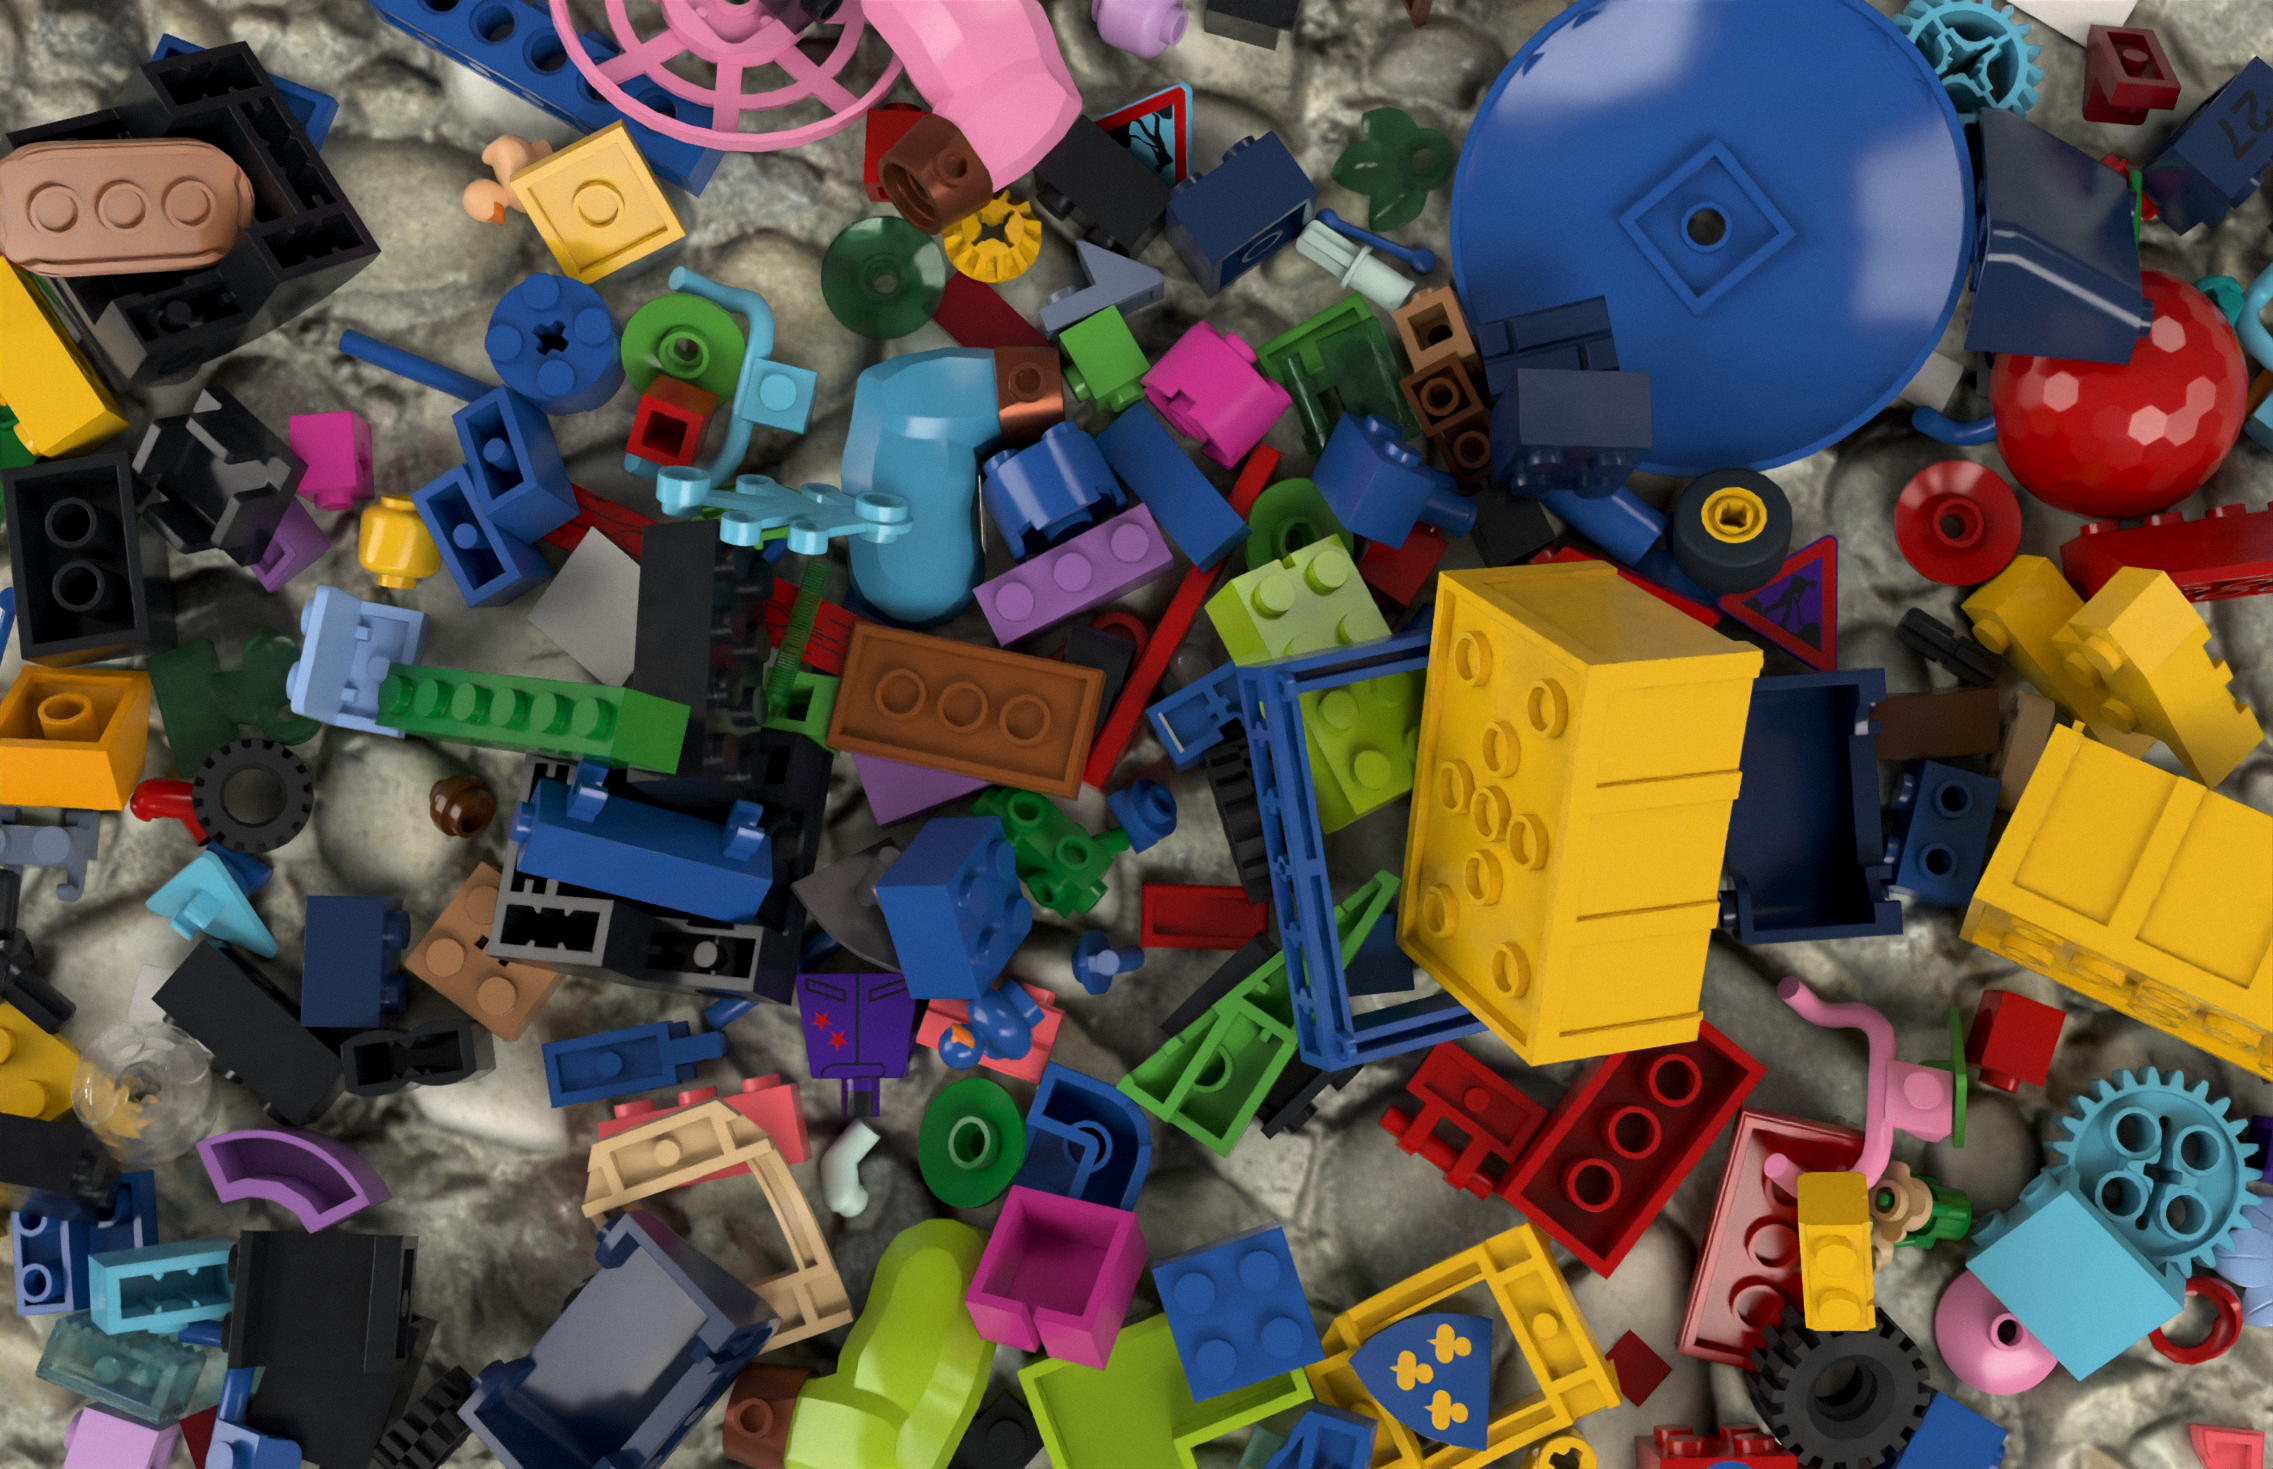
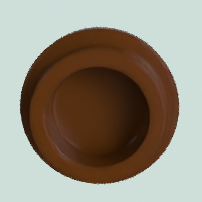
M473 775L452 776L448 779L438 780L432 786L429 794L431 819L435 827L448 836L472 838L478 835L491 822L496 810V801L490 794L488 785Z

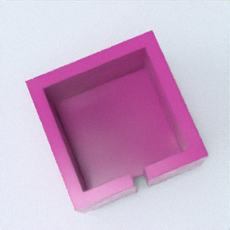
M1012 1185L964 1299L980 1338L1034 1353L1037 1352L1042 1341L1050 1357L1105 1370L1149 1254L1137 1214Z

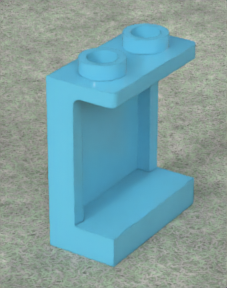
M2069 1165L2054 1177L2049 1172H2045L2033 1179L2020 1193V1202L2004 1214L1995 1209L1983 1216L1969 1232L1971 1242L1965 1266L2080 1382L2183 1311L2186 1279L2168 1261L2155 1268L2080 1191V1174Z

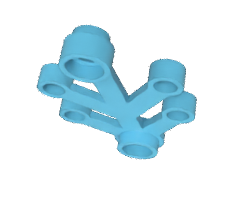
M666 466L658 469L656 498L662 502L661 510L665 514L683 518L697 517L701 515L702 506L741 510L724 512L721 517L720 539L733 545H757L760 543L761 529L789 525L787 548L797 553L817 555L827 552L829 537L859 533V537L866 541L893 543L898 540V535L910 532L913 526V517L907 513L908 500L891 493L862 492L857 494L856 498H853L829 484L805 483L801 485V492L799 494L775 483V480L770 477L756 474L738 476L736 491L729 492L710 489L711 474L702 469L688 466Z

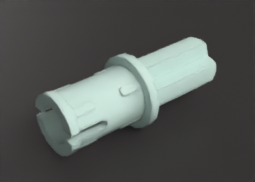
M1319 220L1310 221L1297 239L1296 251L1341 280L1342 282L1339 286L1341 289L1346 290L1350 286L1387 310L1390 315L1404 305L1416 285L1414 281H1409L1370 255L1372 250L1370 246L1366 245L1361 249Z

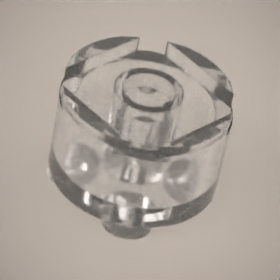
M121 1021L108 1027L100 1037L90 1044L80 1057L71 1083L72 1107L83 1127L89 1128L114 1160L135 1167L158 1166L184 1153L185 1155L197 1148L195 1143L205 1140L209 1135L219 1111L220 1099L217 1081L203 1049L185 1031L171 1024L158 1021ZM150 1085H156L160 1092L158 1096L145 1095L140 1104H138L134 1095L139 1090H147Z

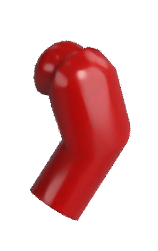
M154 777L136 786L134 794L130 799V809L136 818L145 822H150L152 818H177L181 820L198 847L206 846L212 841L203 831L195 816L192 803V783Z

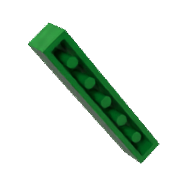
M390 663L387 677L383 680L378 692L379 710L375 725L439 742L580 761L584 758L611 766L676 774L691 707L626 687Z

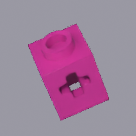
M353 411L288 416L290 448L309 465L295 492L296 494L311 503H315L316 509L324 511L354 508V500L375 498L371 424Z

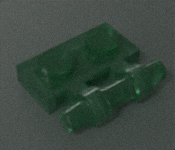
M1372 315L1315 341L1324 365L1312 371H1307L1299 350L1286 353L1276 359L1284 379L1280 386L1292 398L1306 432L1301 436L1305 449L1309 456L1315 455L1317 461L1339 420L1331 423L1328 422L1317 395L1331 387H1334L1343 411L1365 420L1369 413L1381 415L1403 429L1401 437L1405 442L1425 434L1398 383L1402 380V376L1377 317Z

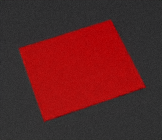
M1630 1329L1605 1355L1607 1361L1610 1359L1614 1360L1621 1392L1638 1408L1673 1370Z

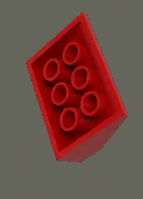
M2273 501L2267 503L2268 511L2247 513L2245 504L2240 503L2205 510L2206 519L2184 521L2182 512H2168L2143 518V527L2121 530L2120 520H2106L2080 526V536L2059 546L2064 578L2085 604L2123 566L2165 571L2190 604L2273 594Z

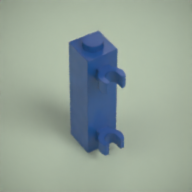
M584 758L580 760L571 785L540 778L530 803L519 801L511 821L509 840L518 842L517 871L742 925L751 924L773 882L771 837L764 835V828L756 827L763 812V805L737 799L730 811L727 824L724 825L608 795V788L602 787L609 771V765Z

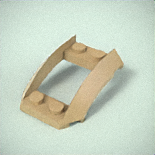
M715 1096L597 1140L592 1144L587 1169V1172L590 1171L585 1201L581 1208L585 1218L591 1217L599 1230L612 1217L622 1211H646L639 1201L641 1198L746 1161L780 1224L797 1264V1267L746 1284L748 1288L762 1297L782 1317L779 1329L757 1356L854 1322L855 1314L827 1242L790 1166L772 1137L724 1099Z

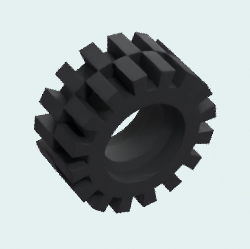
M460 1365L448 1371L437 1384L435 1383L427 1390L420 1400L418 1399L410 1408L411 1410L404 1417L399 1419L393 1426V1430L386 1434L381 1440V1444L375 1448L371 1457L384 1469H438L451 1457L457 1448L461 1447L467 1440V1437L473 1433L470 1427L457 1414L458 1410L474 1393L470 1389L473 1378Z

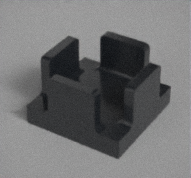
M223 386L203 388L194 409L189 414L154 420L131 466L140 477L162 474L156 488L169 500L148 504L142 514V518L178 552L187 555L218 548L227 553L241 567L260 563L309 467L303 459Z

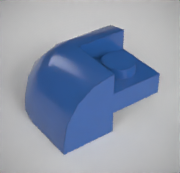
M1049 1061L1025 1121V1156L1021 1169L1012 1185L1133 1212L1149 1169L1153 1146L1146 1117L1133 1099L1116 1089L1113 1085Z

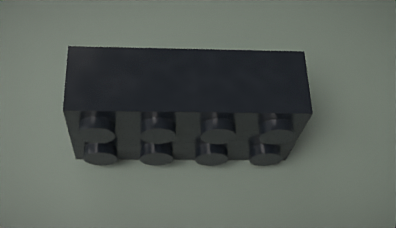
M718 519L643 525L633 690L690 706L691 709L676 774L627 768V783L685 815L730 812L737 799L757 804V791L762 788L765 781V764L759 750L761 726L766 723L768 718V700L763 689L764 663L769 661L771 655V638L766 627L767 601H770L773 597L774 577L769 562L750 546L733 545L720 539L721 522Z

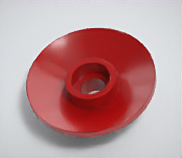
M1950 460L1939 462L1923 469L1905 485L1895 505L1893 530L1901 554L1919 574L1942 585L1970 586L1995 576L2013 558L2021 539L2022 515L2015 494L1998 474L1978 463ZM1944 517L1953 518L1958 523L1960 531L1957 538H1950L1943 533L1941 521Z

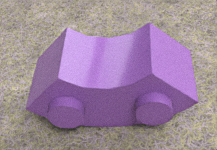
M268 1126L227 1132L195 1143L222 1204L250 1197L273 1200L294 1212L310 1234L336 1227L393 1198L377 1171L360 1154L341 1141L314 1130L292 1126Z

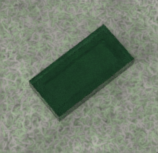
M202 639L145 658L178 776L185 780L195 778L204 761L217 749L230 742L242 739L214 643L208 639Z

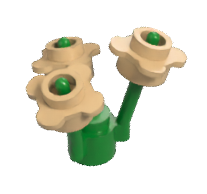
M1839 1115L1835 1116L1829 1123L1861 1131L1860 1125L1853 1122L1846 1125V1118ZM1889 1162L1881 1175L1883 1177L1868 1190L1873 1273H1878L1881 1269H1886L1891 1265L1894 1248L1912 1246L1931 1249L1937 1238L1958 1241L1969 1230L1972 1220V1207L1967 1194L1960 1189L1939 1186L1937 1178L1934 1176L1910 1172L1909 1166L1904 1162Z

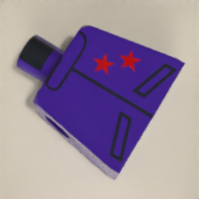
M900 973L796 974L795 984L812 1079H841V1117H880V1078H905L909 1075L922 999H911L904 975Z

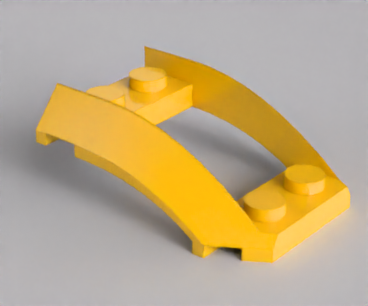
M1531 1220L1453 1254L1389 1286L1334 1317L1333 1322L1320 1342L1325 1359L1307 1365L1303 1370L1320 1403L1379 1420L1370 1469H1478L1518 1448L1573 1425L1575 1420L1605 1407L1611 1409L1622 1403L1623 1398L1614 1360L1610 1359L1607 1361L1565 1281L1548 1247L1552 1239ZM1486 1279L1541 1390L1488 1415L1486 1451L1457 1447L1440 1441L1422 1450L1413 1430L1396 1420L1369 1394L1348 1360L1367 1342L1366 1338L1422 1308Z

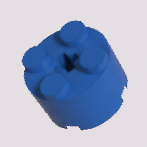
M547 273L530 275L524 282L511 289L501 299L491 316L488 332L485 337V349L493 367L501 379L513 391L545 414L567 416L566 414H575L583 411L590 412L600 408L617 393L626 377L621 359V341L624 333L622 326L601 297L590 287L578 280ZM557 341L562 343L568 342V346L563 352L551 348Z
M1065 421L1051 427L1042 435L1041 442L1019 453L1016 449H1009L998 453L989 459L983 467L988 477L981 487L983 503L1014 561L1018 565L1027 562L1026 555L1037 553L1039 556L1100 525V521L1112 510L1115 516L1126 512L1128 508V500L1093 436L1087 432L1079 431L1074 421Z

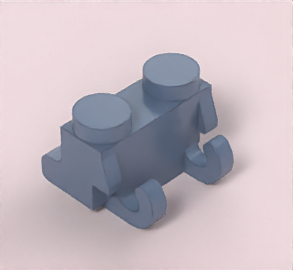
M0 807V866L4 869L13 870L20 875L21 879L23 868L66 869L68 873L67 884H58L56 894L59 900L64 902L78 901L84 891L88 860H97L100 812L97 810L69 809L66 813V823L68 825H77V827L11 825V823H20L22 818L20 808Z

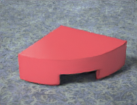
M2190 1423L2193 1448L2205 1469H2263L2264 1432L2251 1428Z

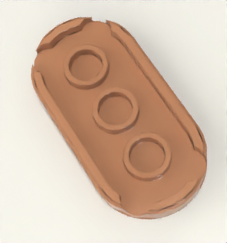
M173 137L45 141L19 147L0 160V251L13 262L42 276L76 277L207 268L221 262L243 229L252 227L254 220L255 199L249 178L230 156L214 145L199 139Z

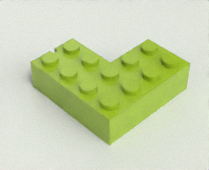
M1338 533L1290 553L1282 562L1280 559H1277L1231 579L1204 606L1236 666L1393 635ZM1428 667L1298 694L1318 818L1326 836L1413 793ZM1259 701L1260 711L1265 720L1263 701Z
M1162 1303L1124 1318L1105 1370L1050 1357L1045 1350L1020 1360L1016 1371L1054 1469H1202L1194 1446L1314 1398L1304 1370L1301 1367L1195 1403Z

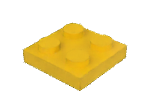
M623 119L510 175L509 185L565 275L585 285H589L686 236V227Z

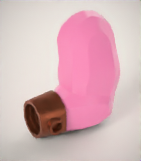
M860 0L863 14L901 59L913 85L924 100L933 108L932 114L923 115L877 163L878 176L886 195L903 219L915 229L927 235H937L988 206L993 199L994 192L1028 173L1064 138L1080 113L1082 98L1061 57L1046 13L1037 0Z

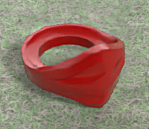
M2206 1275L2185 1278V1296L2193 1297L2202 1293L2212 1301L2219 1315L2212 1322L2211 1333L2201 1343L2192 1347H2180L2171 1344L2164 1337L2160 1326L2148 1334L2153 1348L2175 1363L2195 1365L2226 1353L2237 1341L2243 1326L2242 1303L2234 1289L2225 1281Z

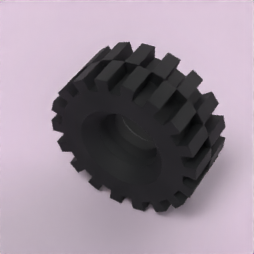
M1245 737L1203 751V758L1210 787L1215 798L1216 808L1234 864L1236 865L1246 897L1250 905L1254 906L1273 900L1274 894L1248 739ZM1267 747L1273 787H1277L1271 749ZM1278 814L1283 849L1285 854L1288 853L1282 815ZM1291 880L1289 881V885L1292 894L1294 893L1293 881Z
M1789 1304L1779 1311L1786 1321L1778 1329L1768 1322L1760 1332V1335L1767 1342L1765 1349L1756 1346L1752 1347L1749 1360L1758 1371L1747 1372V1386L1754 1393V1396H1751L1750 1399L1755 1410L1782 1446L1795 1454L1797 1461L1807 1466L1811 1461L1817 1469H1833L1835 1462L1841 1469H1859L1858 1460L1863 1458L1872 1467H1875L1885 1462L1881 1450L1889 1444L1898 1453L1908 1443L1901 1435V1432L1906 1426L1917 1431L1923 1421V1418L1915 1410V1406H1928L1930 1399L1929 1390L1921 1383L1922 1381L1930 1380L1928 1366L1919 1358L1923 1354L1917 1345L1881 1307H1875L1876 1328L1869 1329V1331H1813L1806 1328L1805 1310L1798 1313ZM1844 1361H1854L1856 1363L1852 1379L1841 1391L1825 1397L1815 1396L1816 1383L1829 1367Z

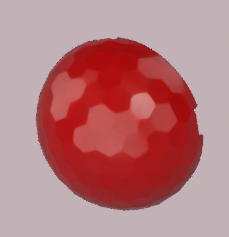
M2139 266L2143 298L2153 300L2154 310L2149 335L2146 339H2136L2129 365L2007 353L1996 354L1988 389V402H1992L1998 442L1995 443L2007 468L2016 480L2038 500L2054 509L2085 520L2125 521L2157 514L2190 497L2220 468L2233 448L2241 431L2246 413L2249 377L2245 357L2231 324L2204 293L2178 276Z

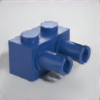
M1344 411L1309 477L1313 480V484L1344 529L1398 550L1401 549L1416 521L1448 532L1456 538H1463L1469 533L1476 520L1477 503L1469 497L1455 494L1457 479L1453 476L1454 474L1442 472L1420 462L1423 457L1422 453L1402 439L1403 429L1393 421L1375 413H1369L1365 420Z

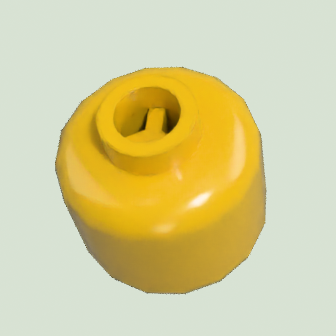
M381 494L379 503L371 504L362 511L357 561L368 571L378 573V585L397 589H415L417 578L431 577L440 570L442 556L409 495Z

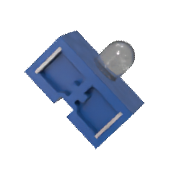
M1192 643L1179 645L1169 663L1170 669L1182 689L1145 710L1148 724L1178 775L1203 761V751L1223 745L1224 737L1222 735L1237 726L1242 737L1247 735L1235 663L1233 660H1230L1214 669L1202 648Z

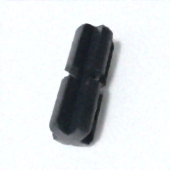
M1912 607L1905 613L1897 624L1894 633L1898 641L1932 662H1936L1938 658L1944 661L1941 668L1972 687L1991 686L1995 682L2003 664L1999 658L1964 636H1961L1959 640L1952 637L1955 632L1953 629L1919 608Z

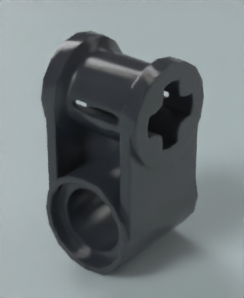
M1076 622L1066 644L1061 662L1104 670L1107 674L1091 741V750L1111 715L1117 698L1123 692L1133 665L1138 643Z

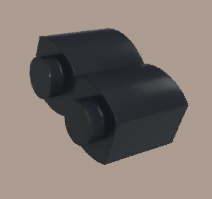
M475 1019L436 1020L424 1023L414 1029L367 1031L349 1038L340 1045L346 1092L368 1097L404 1093L420 1088L423 1085L443 1086L467 1083L483 1078L496 1069L492 1032Z

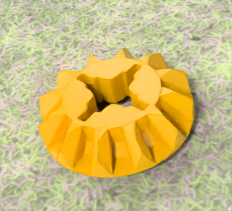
M1007 188L1000 193L994 192L993 199L988 206L942 231L943 247L951 263L966 276L988 283L1006 282L1024 274L1036 261L1042 241L1041 221H1037L1032 213L1029 201L1022 203L1012 197ZM980 222H985L990 227L1008 222L1004 227L1003 233L1005 243H1000L997 239L990 238L985 242L981 241L977 244L981 238L982 231Z

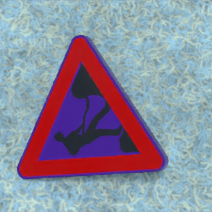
M1832 535L1823 536L1787 556L1780 572L1763 587L1744 594H1721L1715 599L1716 609L1815 671L1837 670V539Z

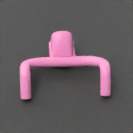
M1794 976L1785 977L1780 981L1777 986V995L1805 1020L1828 1028H1859L1868 1036L1870 1053L1865 1144L1861 1157L1855 1166L1847 1172H1859L1867 1175V1189L1872 1188L1888 1165L1893 1144V1128L1902 1129L1905 1133L1919 1139L1938 1143L1945 1136H1949L1952 1129L1953 1072L1897 1061L1894 1029L1881 1011L1862 1002L1834 1003L1823 1001ZM1781 1153L1771 1155L1764 1164L1766 1176L1791 1196L1797 1198V1176L1805 1172Z

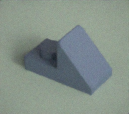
M1076 240L1077 257L1090 287L1081 290L1079 285H1072L1050 295L1046 299L1047 305L1038 309L1040 326L1047 341L1052 346L1060 344V333L1113 304L1122 317L1164 299V280L1160 271L1091 243Z

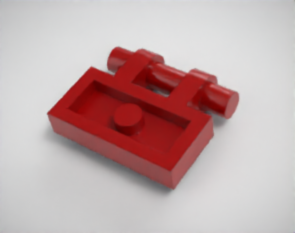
M1452 1041L1435 1044L1430 1048L1403 1086V1088L1424 1102L1418 1112L1411 1117L1392 1103L1378 1121V1125L1396 1137L1395 1145L1409 1156L1416 1152L1444 1172L1442 1180L1457 1191L1464 1187L1484 1201L1498 1182L1495 1177L1479 1167L1488 1152H1493L1512 1165L1549 1112ZM1442 1116L1471 1136L1460 1152L1431 1132Z

